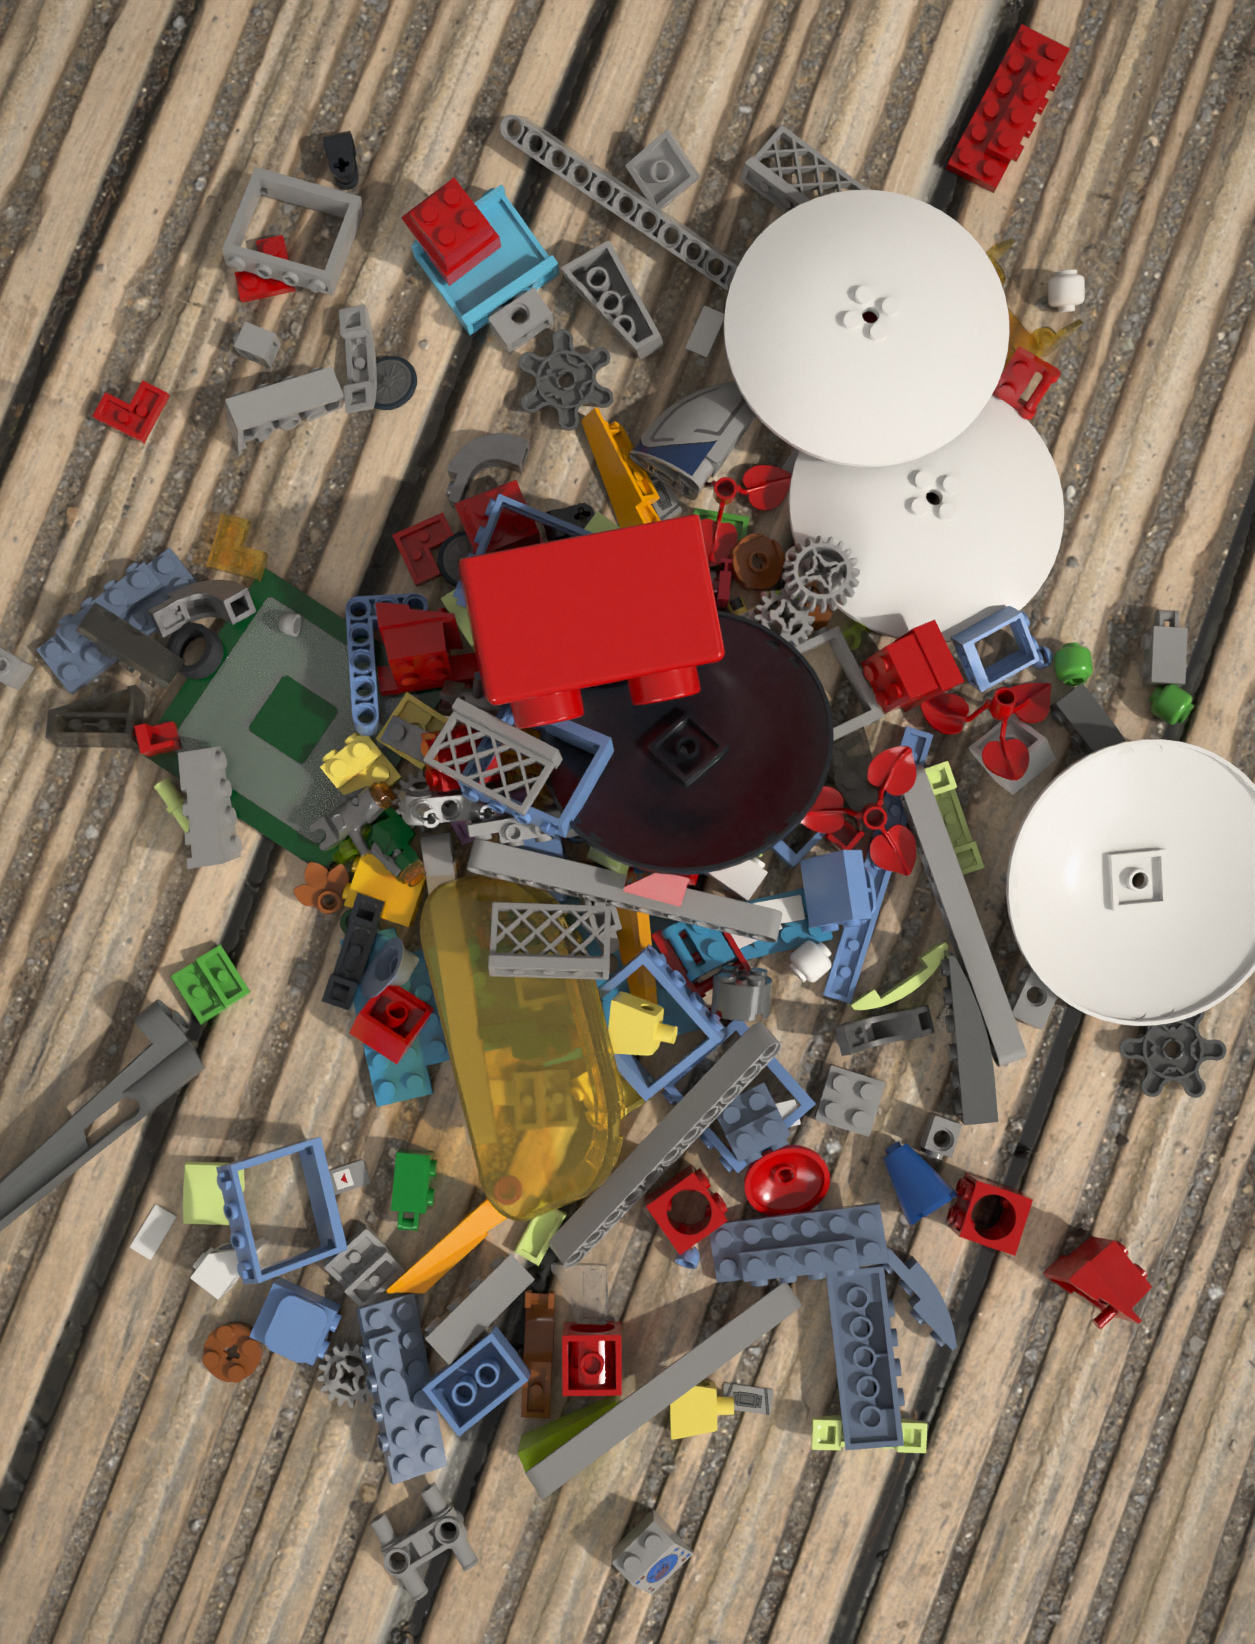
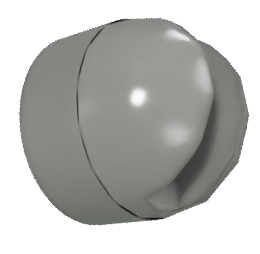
M285 613L280 616L278 627L281 632L294 637L299 634L302 626V618L299 614Z

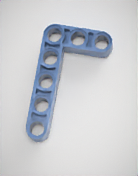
M421 594L357 596L351 598L346 604L352 717L355 730L362 736L373 735L377 732L380 725L373 630H379L375 603L409 605L410 609L417 607L428 611L427 599ZM356 611H364L365 615L361 617H355L353 613ZM360 636L367 638V641L364 643H357L354 640ZM364 662L369 664V667L360 670L356 668V665ZM361 689H369L371 691L368 696L357 694ZM365 715L373 717L370 723H361L359 721Z

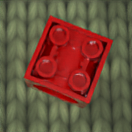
M692 1164L645 1197L646 1208L679 1255L728 1221L725 1214L728 1211L726 1203L717 1191L713 1194L709 1190L711 1187L709 1179L701 1168L695 1170ZM686 1190L699 1191L704 1194L709 1200V1205L705 1206L704 1217L697 1223L690 1225L673 1220L667 1211H671L672 1197L676 1193Z
M965 1172L964 1178H960L956 1185L955 1191L958 1196L955 1206L951 1205L947 1213L946 1221L949 1222L948 1227L961 1238L1016 1256L1033 1199L1014 1188ZM986 1195H999L1000 1203L1003 1207L999 1221L988 1229H974L976 1225L971 1218V1212L975 1203Z
M622 1321L564 1322L562 1333V1396H622Z

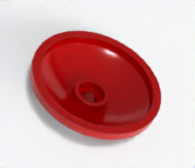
M785 1145L775 1151L771 1148L763 1152L761 1158L753 1161L745 1173L744 1190L749 1203L757 1211L768 1216L810 1211L823 1200L830 1185V1173L825 1160L816 1151L801 1145Z

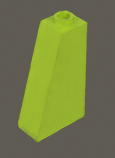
M608 1396L522 1434L517 1453L525 1473L620 1403L618 1397Z

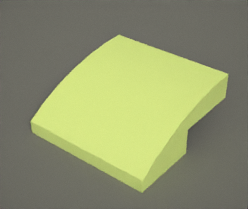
M186 1162L183 1186L184 1224L229 1225L223 1210L225 1203L222 1191L217 1184L218 1173L216 1167L228 1163ZM244 1169L238 1171L242 1192H244L245 1180Z

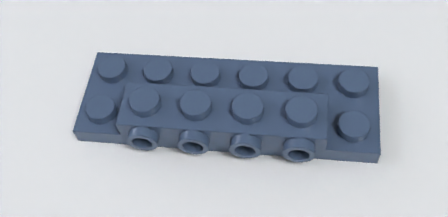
M170 547L148 564L145 562L139 564L137 562L130 565L125 570L126 576L120 581L111 580L105 584L103 594L97 598L89 597L84 600L80 605L82 610L74 616L67 614L58 621L60 627L55 630L57 634L36 649L69 693L74 695L156 632L148 610L168 600V593L197 583L196 579Z
M880 1202L730 1220L709 1234L717 1283L744 1280V1282L751 1281V1286L758 1287L767 1285L768 1279L779 1278L780 1283H791L797 1281V1276L808 1275L809 1280H819L826 1277L825 1273L836 1271L837 1276L845 1277L854 1275V1269H859L860 1266L889 1263Z
M862 1266L859 1269H854V1275L845 1277L837 1276V1271L826 1273L845 1450L904 1446L900 1406H905L903 1387H897L896 1376H902L900 1359L894 1358L893 1347L898 1346L896 1328L891 1329L890 1317H895L893 1299H887L884 1266Z
M404 1293L357 1307L363 1341L360 1353L363 1362L367 1363L369 1375H366V1384L369 1392L373 1393L374 1404L371 1406L375 1422H378L380 1434H377V1442L380 1451L384 1452L389 1483L394 1485L447 1466L437 1409L423 1391L424 1385L431 1377L415 1294Z

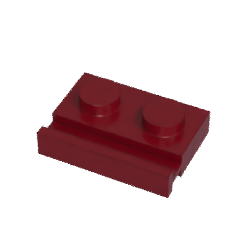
M721 558L718 569L719 577L718 579H713L712 585L715 602L719 611H726L731 583L730 569L733 559Z

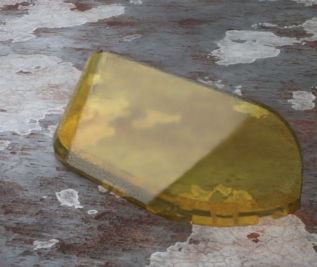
M475 874L443 882L430 893L421 914V944L482 1188L489 1202L501 1215L514 1221H528L585 1198L594 1189L600 1187L608 1178L617 1162L624 1138L619 1135L620 1120L625 1118L624 1095L595 979L489 976L488 964L493 902L559 904L558 901L546 890ZM498 911V921L505 928L518 919L512 912ZM533 912L526 918L535 929L547 920L541 912ZM562 913L555 920L567 930L570 927L564 919L567 913ZM521 922L510 933L521 943L532 932ZM552 924L540 933L550 944L561 935ZM499 928L497 929V936L502 932ZM578 931L570 933L580 945L583 943V939ZM505 936L497 943L496 953H509L516 945ZM536 937L525 946L530 954H539L546 948ZM566 938L554 947L560 955H569L576 949Z

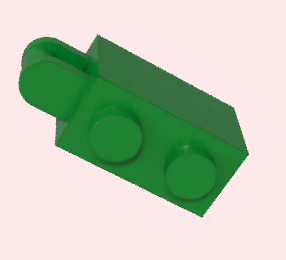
M399 1149L396 1152L391 1211H399L398 1230L418 1231L420 1214H425L429 1206L434 1205L435 1188H431V1179L437 1175L438 1160L433 1159L434 1152ZM405 1212L414 1213V1219L404 1218Z

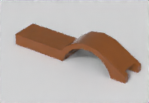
M526 1290L523 1361L531 1370L529 1380L522 1385L521 1417L550 1419L555 1291H549V1294L532 1293V1290Z

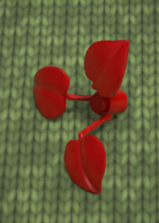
M754 466L743 475L745 490L740 485H736L735 481L729 477H722L717 482L715 480L707 482L704 488H714L713 497L720 504L716 522L712 519L701 520L709 567L719 565L721 558H728L730 550L737 543L738 537L735 526L731 523H721L725 505L733 502L738 492L742 495L749 494V502L754 508L762 511L773 510L786 497L790 486L791 473L775 466Z
M1026 683L1011 688H999L995 691L992 700L986 699L985 704L970 716H967L969 706L966 701L955 694H940L921 704L920 707L927 723L936 731L944 734L960 733L963 730L964 722H971L989 708L992 717L1002 721L999 736L1000 742L991 741L985 745L981 756L983 764L993 774L1007 780L1017 781L1025 775L1030 757L1028 749L1022 741L1018 739L1005 740L1007 721L1014 713L1019 720L1026 723H1037L1044 720L1050 710L1052 685L1051 683Z
M909 746L891 747L876 755L870 762L867 771L868 781L872 785L880 787L876 803L866 804L861 812L842 808L844 800L841 793L833 787L823 786L815 804L801 823L813 831L826 834L836 832L843 827L844 817L842 813L863 819L868 828L873 830L880 829L882 834L876 835L870 843L869 853L873 862L884 870L909 876L916 861L917 849L915 838L912 832L901 824L893 825L887 831L884 827L887 822V814L882 805L885 790L891 795L898 796L907 793L915 784L917 770L912 749Z

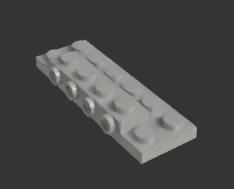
M556 806L537 809L558 819L561 816ZM511 814L498 815L493 821L488 822L481 820L465 821L469 837L474 836L476 840L492 839L493 833L497 832L499 842L501 844L506 843V846L511 847L524 845L523 840L535 838V842L553 840L552 836L545 834L541 831L540 827L532 823L529 825L522 824ZM571 828L566 838L578 835Z

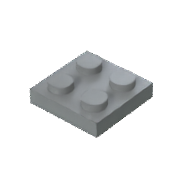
M668 129L625 165L646 199L662 210L701 178L671 130Z
M830 1065L814 1120L870 1137L886 1082Z

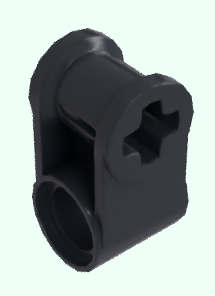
M351 131L323 136L329 168L334 175L337 186L343 190L353 189L359 182V174L356 163V149Z
M579 503L566 508L545 512L583 529L595 515L593 508L586 503ZM580 515H586V523H581ZM544 525L548 542L572 537Z

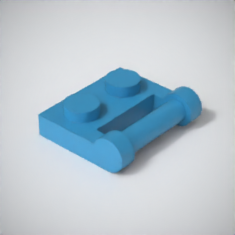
M678 922L661 932L664 939L670 941L688 972L686 976L690 982L699 979L735 957L720 931ZM685 931L704 963L702 966L698 967L680 938L679 933Z

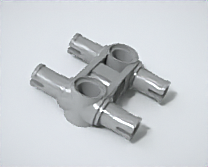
M461 788L446 792L402 789L397 794V797L400 799L397 802L405 814V823L409 825H425L428 828H433L441 822L463 820L488 822L493 821L496 817V814L493 813L494 811L489 808L488 804L481 801L477 803L465 798ZM450 800L448 809L441 811L443 803Z
M435 1482L423 1488L420 1493L432 1513V1516L401 1535L396 1534L385 1512L373 1518L370 1523L382 1544L380 1552L384 1557L385 1569L398 1580H402L413 1601L421 1599L428 1592V1588L416 1568L446 1549H452L464 1571L471 1569L478 1563V1558L466 1539L468 1531L463 1524L462 1514L454 1506L446 1503ZM452 1522L456 1529L448 1531L442 1524ZM400 1552L406 1559L404 1561H397L392 1554Z

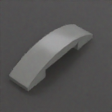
M363 304L340 309V335L345 340L348 385L344 386L345 412L349 414L374 409L377 393V366L373 333L367 307Z

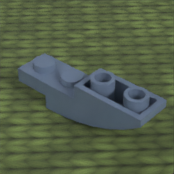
M887 1246L889 1263L881 1265L884 1266L890 1275L895 1271L902 1278L898 1283L910 1296L915 1293L908 1300L909 1304L913 1307L910 1311L911 1315L921 1325L926 1322L933 1329L930 1335L941 1347L947 1344L953 1351L957 1347L955 1331L950 1314L938 1288L913 1256L904 1264Z

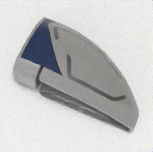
M735 381L716 384L683 397L667 408L644 431L630 451L629 457L638 466L684 497L696 500L710 480V477L713 478L756 415L741 395Z

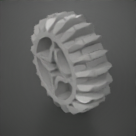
M820 535L817 536L815 544L809 537L805 539V547L797 543L795 546L796 552L790 551L787 556L790 561H785L783 568L787 571L782 574V579L789 581L784 586L785 591L794 590L790 595V599L795 600L799 597L800 602L798 606L800 608L805 603L810 604L809 612H813L815 607L819 606L820 613H825L827 605L832 611H835L837 609V602L842 606L846 605V597L852 598L855 594L852 588H856L859 585V581L855 577L859 576L860 569L853 568L858 563L857 558L848 559L852 550L849 548L843 552L841 550L844 544L843 541L838 542L837 546L832 544V536L828 538L826 543H823ZM821 555L828 556L835 560V562H826ZM809 557L811 570L805 572L804 576L799 577L798 567ZM817 570H819L821 574L826 573L825 579H823L821 575L816 576ZM839 572H843V584L838 590L833 592L831 589L833 585L831 579L836 577ZM807 587H816L821 594L813 593Z

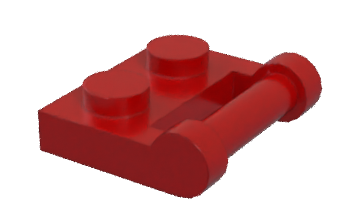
M1019 346L1002 372L992 394L1015 408L1021 417L1031 420L1037 412L1036 407L1051 384L1057 382L1061 372L1055 366ZM1038 372L1043 378L1028 401H1025L1020 396L1035 373Z

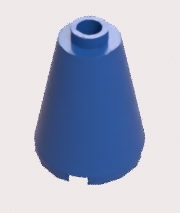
M898 1141L885 1150L887 1156L883 1160L905 1219L910 1226L958 1196L956 1191L907 1143L902 1146Z

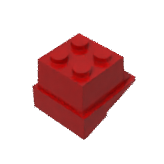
M455 177L401 217L449 286L502 247L500 236Z
M517 480L454 504L474 555L479 546L478 543L474 542L479 527L486 528L489 516L484 514L490 499L496 500L498 494H501L527 505ZM502 508L485 554L544 543L535 521Z
M375 603L378 628L385 644L388 661L397 685L411 686L419 681H440L448 676H453L450 650L463 649L454 613H447L446 608H438L435 612L410 609V606L405 604Z
M936 620L911 629L861 663L864 676L870 682L875 692L876 702L882 707L884 714L903 708L905 713L964 682Z
M1091 1236L1068 1256L1061 1255L1043 1272L1046 1278L1069 1294L1076 1292L1102 1310L1092 1320L1100 1330L1114 1317L1139 1324L1142 1320L1132 1308L1152 1288L1146 1280L1148 1277L1146 1272L1138 1264H1133L1127 1256L1129 1252L1126 1247L1118 1240Z

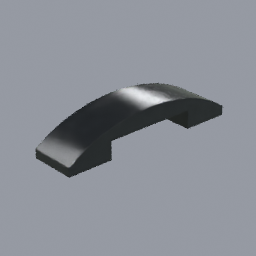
M359 892L357 893L349 917L350 923L334 971L330 974L322 1002L350 1010L376 940L385 901Z

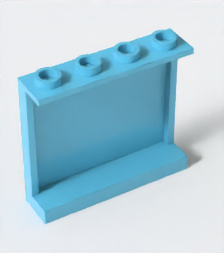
M502 184L497 188L487 190L482 195V198L474 203L500 236L502 247L449 286L417 240L411 245L414 258L469 335H472L488 324V318L491 313L499 306L505 307L510 304L521 291H529L533 287L535 290H538L560 275L558 262L553 255L548 256L506 197Z

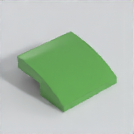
M221 945L195 959V962L170 976L200 1025L250 993V990Z

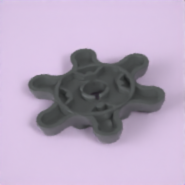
M560 329L553 335L554 349L549 356L539 357L532 352H525L519 357L520 369L533 375L536 380L535 388L522 397L521 406L528 413L538 412L544 406H552L559 413L558 422L560 427L565 431H572L579 425L578 410L583 404L592 403L600 408H607L613 403L612 391L599 385L596 380L598 370L609 364L610 353L604 347H596L588 354H580L573 347L571 332L566 329ZM563 375H569L573 378L574 384L570 387L562 388L558 381Z
M1204 1011L1180 1021L1147 1026L1143 1037L1137 1039L1125 1038L1121 1041L1119 1051L1124 1058L1140 1059L1147 1066V1074L1141 1082V1090L1146 1096H1158L1162 1092L1164 1085L1173 1080L1178 1081L1183 1086L1185 1093L1192 1098H1198L1204 1094L1206 1085L1199 1075L1200 1065L1206 1060L1218 1061L1223 1059L1227 1051L1222 1041L1217 1039L1206 1040L1199 1034L1198 1025L1204 1018ZM1170 1041H1174L1178 1046V1052L1174 1057H1169L1164 1051L1166 1044Z

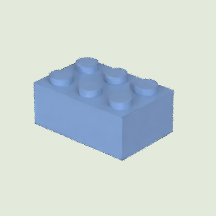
M495 1325L465 1349L450 1365L447 1364L428 1379L423 1387V1391L459 1437L529 1380L531 1370Z

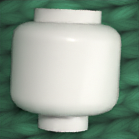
M1077 270L1055 272V277L1050 278L1048 281V304L1051 307H1058V313L1075 311V306L1083 303L1085 299L1084 277L1077 274Z
M807 940L791 953V964L789 967L802 982L806 980L816 982L830 970L831 961L828 957L832 953L821 941L815 944L813 941Z

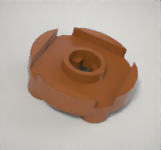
M761 533L750 534L740 539L729 552V558L733 559L730 569L731 573L743 589L760 591L772 587L780 580L779 577L782 574L783 565L786 560L784 551L776 540H771ZM753 555H756L757 559L762 558L761 570L752 565Z
M233 1321L222 1324L208 1336L204 1345L202 1360L204 1366L214 1377L225 1382L239 1383L244 1378L250 1376L259 1366L263 1356V1346L261 1347V1342L249 1337L253 1329L252 1326L241 1321ZM237 1345V1352L240 1354V1357L230 1358L226 1348Z

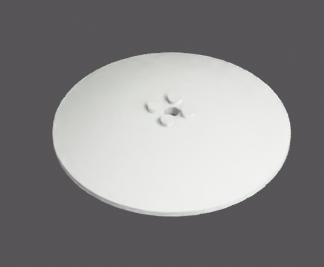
M849 190L831 193L800 204L783 214L756 238L745 253L736 269L726 300L724 343L727 360L735 383L750 409L766 427L789 445L813 457L840 465L881 467L900 464L922 457L949 443L974 421L989 401L1000 379L1008 351L1009 314L1006 297L998 274L983 248L967 230L941 210L915 198L888 191ZM867 311L873 312L878 320L875 323H867L863 320L862 314Z
M994 394L991 395L979 415L963 432L944 446L914 460L881 467H856L824 461L799 450L789 486V520L795 545L800 543L805 547V539L808 537L815 544L816 538L819 535L822 537L823 543H826L828 538L832 536L833 545L837 546L838 542L843 541L844 544L841 550L843 552L849 548L852 550L848 559L857 558L858 560L857 565L853 568L860 569L859 576L855 577L859 581V585L856 588H852L855 591L852 598L846 597V605L842 606L837 602V608L868 629L895 639L900 638L917 626L936 620L946 643L952 642V636L1009 605L1017 610L1022 609L1046 580L1055 562L1063 533V493L1053 458L1044 441L1030 422L1021 417L1015 408ZM930 492L937 494L940 503L938 505H931L926 499V494ZM821 555L826 562H835L832 558ZM809 557L803 561L806 571L811 570ZM817 570L816 576L821 575L822 578L825 579L826 573L821 574L820 571ZM839 572L836 577L831 579L833 584L831 589L833 592L842 586L844 580L843 572Z
M1140 739L1104 747L1084 756L1057 775L1042 790L1021 822L1013 842L1006 877L1008 915L1013 934L1020 951L1037 977L1055 995L1085 1014L1104 1021L1133 1026L1161 1025L1195 1016L1223 1001L1237 990L1255 971V784L1237 767L1213 752L1195 745L1162 739ZM1141 872L1144 876L1143 884L1135 888L1132 884V878L1136 873Z

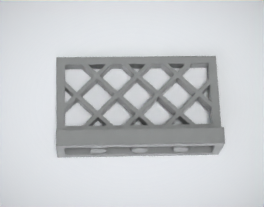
M783 125L779 127L754 157L751 156L746 161L740 179L784 213L810 201L804 195V191L817 190L818 197L824 196V189H836V192H842L841 188L868 190ZM781 137L791 144V149L778 150L777 141ZM793 156L794 166L781 167L779 157ZM798 156H808L812 159L813 165L800 166ZM762 158H774L775 167L767 168L760 161ZM820 172L831 173L834 176L835 182H821ZM801 173H814L816 183H802ZM782 174H796L797 184L787 183L783 180Z
M457 697L452 705L453 713L423 759L424 763L525 816L554 768L557 769L563 760L559 750ZM457 721L467 726L469 735L453 740L451 731ZM483 737L490 738L493 748L478 753L475 740ZM471 742L473 754L457 758L455 746ZM451 748L452 761L439 763L434 760L439 750ZM508 750L515 751L519 761L502 766L499 753ZM495 754L498 768L482 772L479 759ZM521 755L525 756L528 759L522 760ZM475 760L478 773L467 777L462 775L459 765ZM533 763L544 766L538 777L527 779L524 766ZM521 768L524 781L507 785L504 772ZM500 773L503 787L493 790L486 788L484 778ZM480 779L481 784L475 782V780ZM526 787L527 797L521 806L511 801L509 791ZM505 793L506 798L501 796L500 794Z
M493 902L488 964L489 976L609 980L611 906ZM498 911L512 912L518 919L505 928L498 921ZM533 912H540L547 919L537 929L526 920ZM562 913H570L577 920L567 930L555 920ZM592 914L605 915L604 924L596 931L585 922ZM522 922L532 933L520 943L510 932ZM550 924L561 933L551 944L540 934ZM580 924L591 934L581 945L570 935ZM499 928L502 932L497 936V929ZM603 931L604 940L599 936ZM505 936L516 945L509 953H496L497 943ZM536 937L546 948L539 954H530L525 946ZM566 938L576 949L569 955H560L554 947ZM596 939L604 947L603 956H590L584 948Z

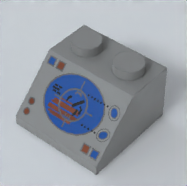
M652 1509L612 1549L611 1563L633 1586L652 1595L694 1553L662 1517Z

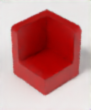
M174 722L150 726L146 723L134 726L140 754L150 757L182 749L176 723Z
M844 819L843 827L840 830L826 833L822 839L835 851L851 850L865 833L861 830L857 831Z

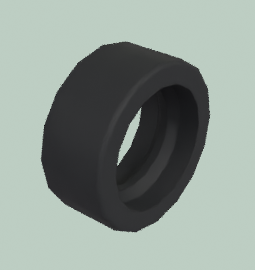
M189 623L181 626L180 629L171 635L166 646V659L169 665L183 676L195 680L206 678L214 673L224 655L223 643L220 637L203 624ZM204 637L206 639L204 655L195 664L186 666L183 661L186 647L194 639Z

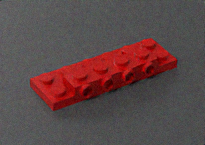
M1022 24L952 154L946 169L994 193L1011 160L1017 162L1025 147L1020 144L1023 137L1030 138L1037 124L1032 120L1036 114L1042 115L1049 101L1045 97L1048 90L1054 92L1062 76L1057 73L1070 48Z

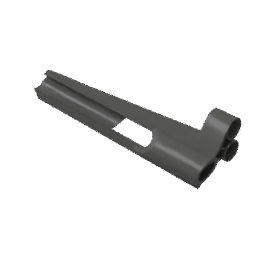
M159 999L139 1013L134 1021L152 1043L26 1159L0 1179V1231L206 1068L192 1043L184 1034L190 1028L180 1013L176 1010L170 1011ZM124 1097L133 1098L138 1101L139 1108L88 1147L84 1129Z

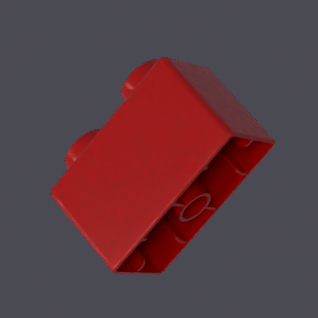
M698 514L462 558L459 561L458 570L484 697L492 705L510 703L514 725L518 729L553 724L581 717L584 715V707L580 689L623 680L628 682L633 705L662 702L697 694L701 689L697 666L718 662L725 655L703 531Z

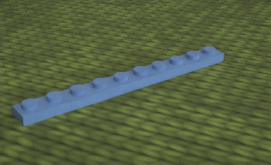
M906 726L899 746H909L912 749L915 765L921 764L924 767L933 734ZM885 790L882 805L887 814V822L884 825L885 829L888 831L890 827L896 824L906 826L907 818L899 796L891 795ZM880 829L873 830L863 861L864 867L868 868L873 875L877 900L876 911L871 915V919L860 921L861 926L843 927L822 994L851 1004L891 875V871L877 866L869 853L872 839L876 835L882 834Z

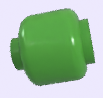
M1067 643L1054 654L1056 678L1064 682L1065 685L1078 686L1082 683L1084 684L1092 675L1091 652L1088 648L1080 646L1079 643Z
M1168 684L1164 688L1158 686L1149 698L1153 702L1150 708L1151 713L1168 725H1174L1177 722L1182 724L1194 708V705L1191 704V694L1175 684Z

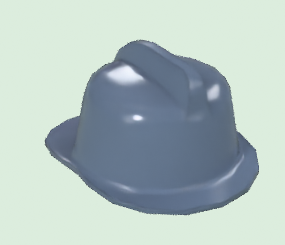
M394 937L390 939L383 950L366 968L361 980V993L364 997L372 998L380 994L388 985L401 986L410 979L414 968L419 962L418 956L404 948L403 941L400 938Z

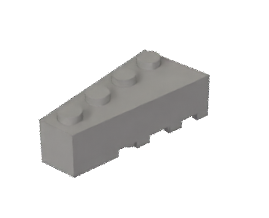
M609 240L561 267V271L568 283L640 360L664 347L659 331Z
M332 366L325 369L317 367L309 371L308 374L299 377L291 375L284 378L282 382L273 385L266 383L247 393H233L229 398L225 399L226 424L239 452L246 449V442L258 438L259 442L270 439L269 435L277 429L281 428L289 431L296 428L303 418H306L307 421H312L343 408L344 394Z
M221 746L178 753L181 790L187 792V798L184 799L182 805L183 816L189 820V831L184 833L185 845H191L192 858L187 859V869L218 865L241 857L242 843L240 837L236 834L235 828L237 815L235 809L231 806L230 800L232 787L230 781L226 778L225 772L227 759L225 753L221 750Z
M501 1253L489 1265L491 1270L484 1277L481 1274L478 1275L468 1285L470 1290L462 1297L458 1295L446 1307L448 1311L440 1318L437 1316L425 1328L426 1332L422 1336L448 1365L535 1280L512 1254L508 1253L504 1257Z

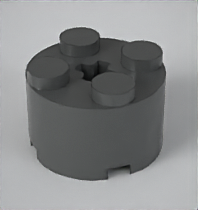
M733 965L721 966V972L713 976L712 1013L716 1015L718 1010L722 1012V1018L736 1021H755V1016L763 1014V1019L769 1017L772 979L767 976L768 971L763 968H751L750 971L738 970L739 968Z

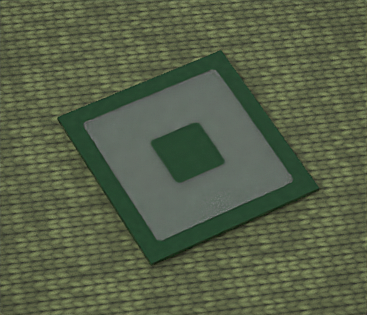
M263 567L248 589L257 612L234 625L226 621L218 633L223 643L224 654L218 668L206 678L198 680L188 678L157 723V725L167 722L176 723L181 749L145 757L180 779L178 753L221 746V750L225 753L227 759V767L225 768L226 778L230 781L232 787V795L230 796L231 806L235 809L237 817L307 864L309 862H317L329 870L350 836H347V840L337 847L324 851L319 846L326 839L325 831L316 830L315 832H310L309 826L321 817L328 816L337 809V799L343 796L341 791L335 787L320 768L324 764L323 757L334 749L337 752L341 751L347 746L345 740L357 732L352 717L346 620ZM294 613L301 616L302 626L296 637L286 635L280 631L278 620L283 614ZM360 636L357 637L354 641L357 643H364L365 641H367V638ZM374 639L380 725L377 732L370 735V737L396 769L403 757L377 741L376 737L406 693L381 696L377 667L390 664L385 645ZM364 662L356 665V668L360 670L369 667V664ZM442 687L407 692L433 710L437 708L442 700L440 698ZM361 689L357 694L368 696L371 691L369 689ZM365 715L359 721L361 723H370L373 717Z

